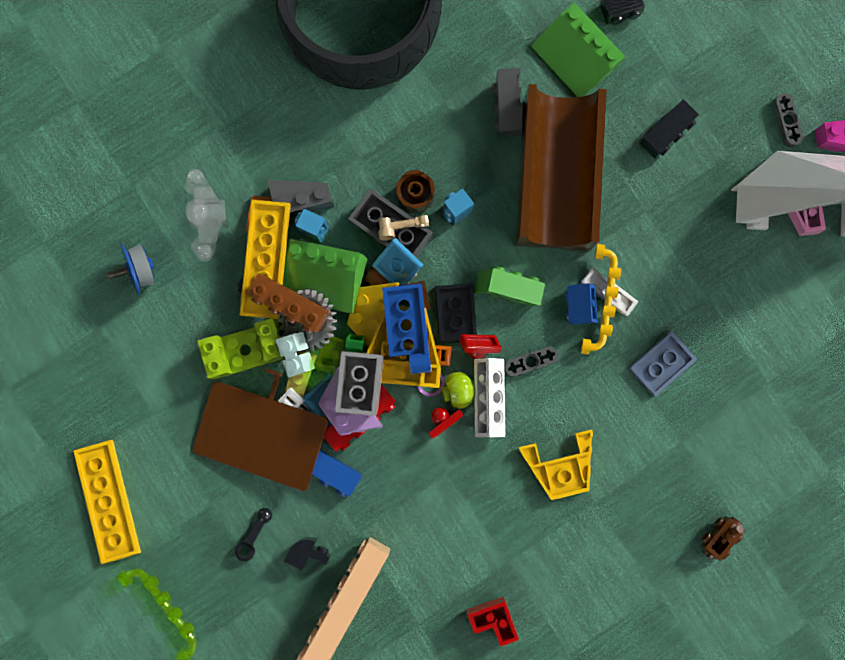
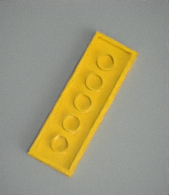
M251 200L240 305L241 316L279 319L280 313L277 315L269 311V306L265 304L258 305L251 301L252 297L247 295V292L257 273L263 274L283 285L290 203Z
M113 440L73 450L101 564L141 553Z

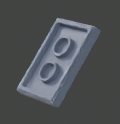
M669 331L634 362L628 370L653 397H656L691 366L697 358L672 331Z

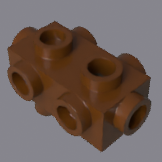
M727 516L719 517L713 524L714 530L711 533H705L701 538L703 543L700 546L704 549L702 553L711 560L713 558L719 561L726 559L734 544H738L743 538L745 530L741 526L742 523L733 516L731 518ZM716 542V547L712 548V545Z

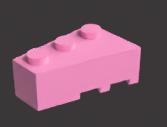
M823 206L788 213L799 236L820 234L826 230Z

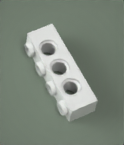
M474 359L475 437H505L504 359Z

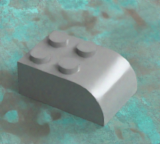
M341 352L335 412L377 415L384 360L382 355Z

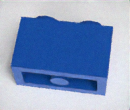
M590 283L568 285L565 297L569 308L566 312L569 324L598 323L595 285Z

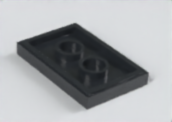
M473 283L435 286L439 343L460 342L461 334L477 335Z

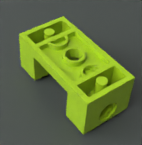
M271 318L255 323L254 328L224 337L215 335L198 340L208 379L216 380L285 359V356L281 357L276 343L277 339L283 338L278 321ZM244 345H249L251 352L244 356L241 353V348Z

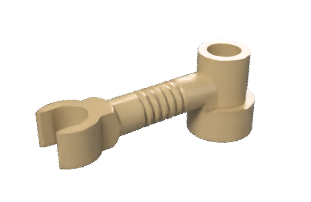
M428 215L391 222L390 218L387 217L379 219V239L385 241L395 238L394 229L429 226Z

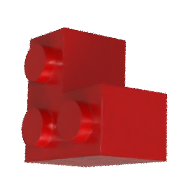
M504 596L467 609L474 634L494 627L500 647L519 640Z

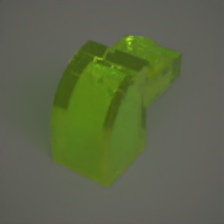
M337 337L328 338L330 343L324 344V348H320L314 365L316 370L332 375L335 374L340 363L341 352L346 343V340Z

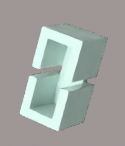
M303 332L276 340L281 357L285 356L286 359L283 360V364L288 378L315 369L310 352L297 355L298 351L308 349Z

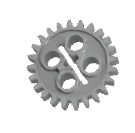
M316 290L296 291V293L329 311L333 307V305H327L329 299H322L323 294H317ZM330 312L321 331H314L313 334L309 333V338L306 335L307 331L302 329V324L298 322L293 324L285 319L286 316L280 313L282 319H279L278 322H281L283 325L279 329H284L285 331L282 337L303 332L308 349L304 350L305 352H313L324 348V344L330 343L328 338L334 337L331 331L337 329L332 326V323L337 322L336 319H332L336 312Z

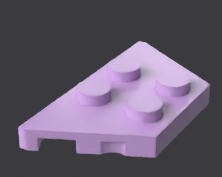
M340 367L337 368L318 403L337 432L344 436L352 432H363L367 429L383 427L376 416L335 412Z

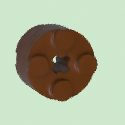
M411 170L404 173L396 185L397 199L401 207L405 211L419 213L432 205L435 191L433 180L420 170ZM413 189H417L418 194H414Z

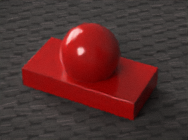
M461 334L459 338L464 352L469 353L472 359H483L487 353H500L502 349L496 335Z
M443 407L435 408L431 412V420L437 426L429 432V435L432 439L436 438L462 418L463 413L459 409L450 416L447 409Z

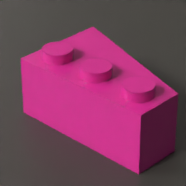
M845 120L825 122L815 129L817 148L845 152Z

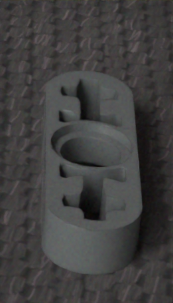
M781 93L773 101L775 115L783 143L787 147H795L803 140L802 129L792 96L788 93ZM781 100H782L783 102L786 101L787 104H786V105L780 104V101H781ZM784 116L792 118L791 125L784 122ZM791 135H792L793 137L796 136V140L794 141L793 139H790L789 137H790Z
M546 347L507 361L504 365V371L508 376L515 377L550 365L557 361L558 352L553 347ZM547 350L549 351V353L553 352L554 356L551 357L552 361H549V359L546 358L541 360L543 364L540 365V358L538 357L537 353H540L541 357L547 354ZM532 356L536 359L534 367L526 365L527 357ZM519 359H522L524 371H522V367L517 368L516 373L508 370L510 363L518 365L520 364Z

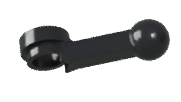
M261 508L258 511V520L248 538L237 545L235 555L240 561L247 562L254 557V542L264 524L272 519L270 509ZM242 546L250 547L251 553L249 556L242 557L239 554Z

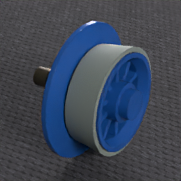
M121 243L120 247L126 267L106 272L110 280L128 274L139 296L140 287L155 284L152 260L147 258L141 244L127 251Z

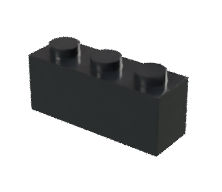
M682 99L639 144L654 158L659 154L664 156L671 149L669 145L672 142L676 144L684 136L682 132L685 129L689 131L697 123L695 119L699 116V113Z

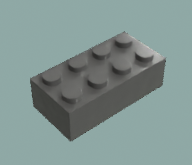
M370 188L348 220L352 226L386 249L393 239L385 241L379 239V219L387 217L390 218L391 222L413 218ZM415 226L394 229L395 238L416 258L419 257L433 237V232L426 227Z

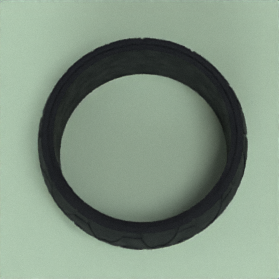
M275 0L280 29L297 59L308 70L324 81L335 86L356 90L375 89L380 86H386L410 73L430 49L436 37L442 11V0H425L424 10L420 19L411 32L400 42L378 53L350 56L324 49L301 31L295 20L298 0Z

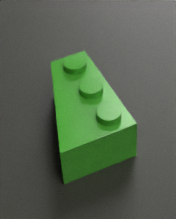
M498 266L479 271L474 290L475 294L486 293L492 295L491 297L493 298L501 297L508 299L510 302L532 307L541 305L545 283L539 282V278L531 276L525 278L522 277V273L515 271L508 273L504 271V268Z

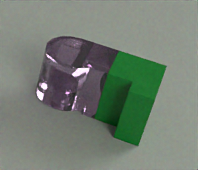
M348 334L345 352L364 353L366 336Z

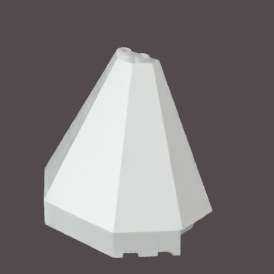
M777 151L731 189V191H737L736 223H747V229L767 230L770 216L842 202L841 236L845 237V156Z

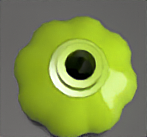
M454 372L448 375L444 381V387H441L444 401H449L451 406L462 409L468 407L475 397L474 380H471L467 374L462 372Z

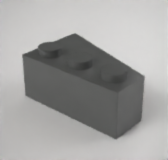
M521 68L498 69L495 83H492V95H495L496 101L493 102V113H497V120H494V131H498V137L520 136L522 133L521 87H519Z
M267 180L272 201L291 204L289 218L297 217L298 213H302L303 209L315 212L334 207L328 183Z

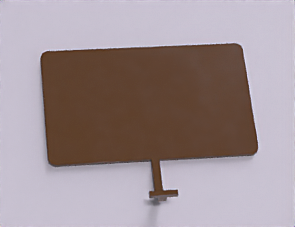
M265 369V372L274 374V381L268 398L221 382H214L193 446L194 453L301 491L307 490L328 425V419L275 401L274 397L279 384V376H282V373Z

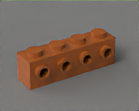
M257 273L247 292V295L252 297L251 301L254 303L269 306L268 310L277 315L279 313L284 314L287 321L296 324V322L302 324V329L312 334L314 331H321L331 312Z

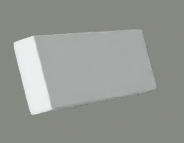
M592 267L581 284L590 283L595 285L596 295L605 300L608 278ZM615 284L614 287H618L619 290L617 299H612V306H616L618 312L628 317L639 301Z

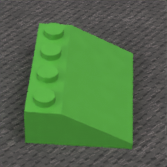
M575 2L561 13L530 46L576 97L586 96L615 71L625 58L624 54Z
M289 239L285 257L283 285L295 292L306 289L310 291L316 290L317 294H323L322 299H329L327 305H333L331 309L353 314L368 258L358 252Z

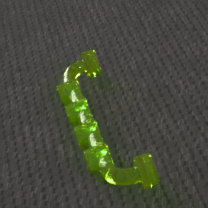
M132 569L128 572L126 570L121 571L117 575L119 582L124 587H128L133 583V577H139L143 581L145 588L155 597L157 604L167 613L169 620L176 625L181 636L188 641V650L182 649L176 654L177 659L192 660L191 657L197 649V641L192 634L195 632V628L191 622L188 621L186 624L180 617L184 614L178 606L174 608L169 603L172 599L170 594L166 590L161 592L157 586L160 584L158 578L154 574L149 577L141 569Z

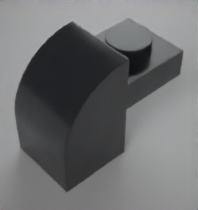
M305 537L298 540L290 548L284 562L302 570L309 557L327 565L331 554L323 546L315 547L317 538Z

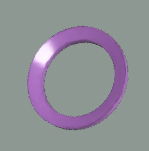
M440 373L441 386L436 392L427 393L421 386H417L418 390L425 396L438 395L441 392V387H444L443 375Z

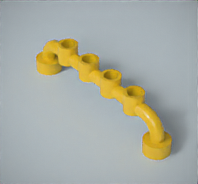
M603 244L596 245L595 259L603 260L604 256L608 257L610 266L599 329V340L597 343L592 344L591 339L583 338L581 354L589 355L590 351L601 349L606 343L607 336H612L613 325H609L610 317L614 318L616 306H612V299H617L619 288L614 286L615 279H620L621 268H617L618 260L616 255L611 250L605 249Z

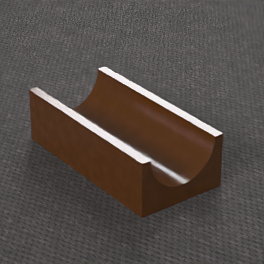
M537 84L528 85L523 103L515 246L591 251L599 243L607 89L599 88L596 92L587 96L562 98L540 92L537 89Z

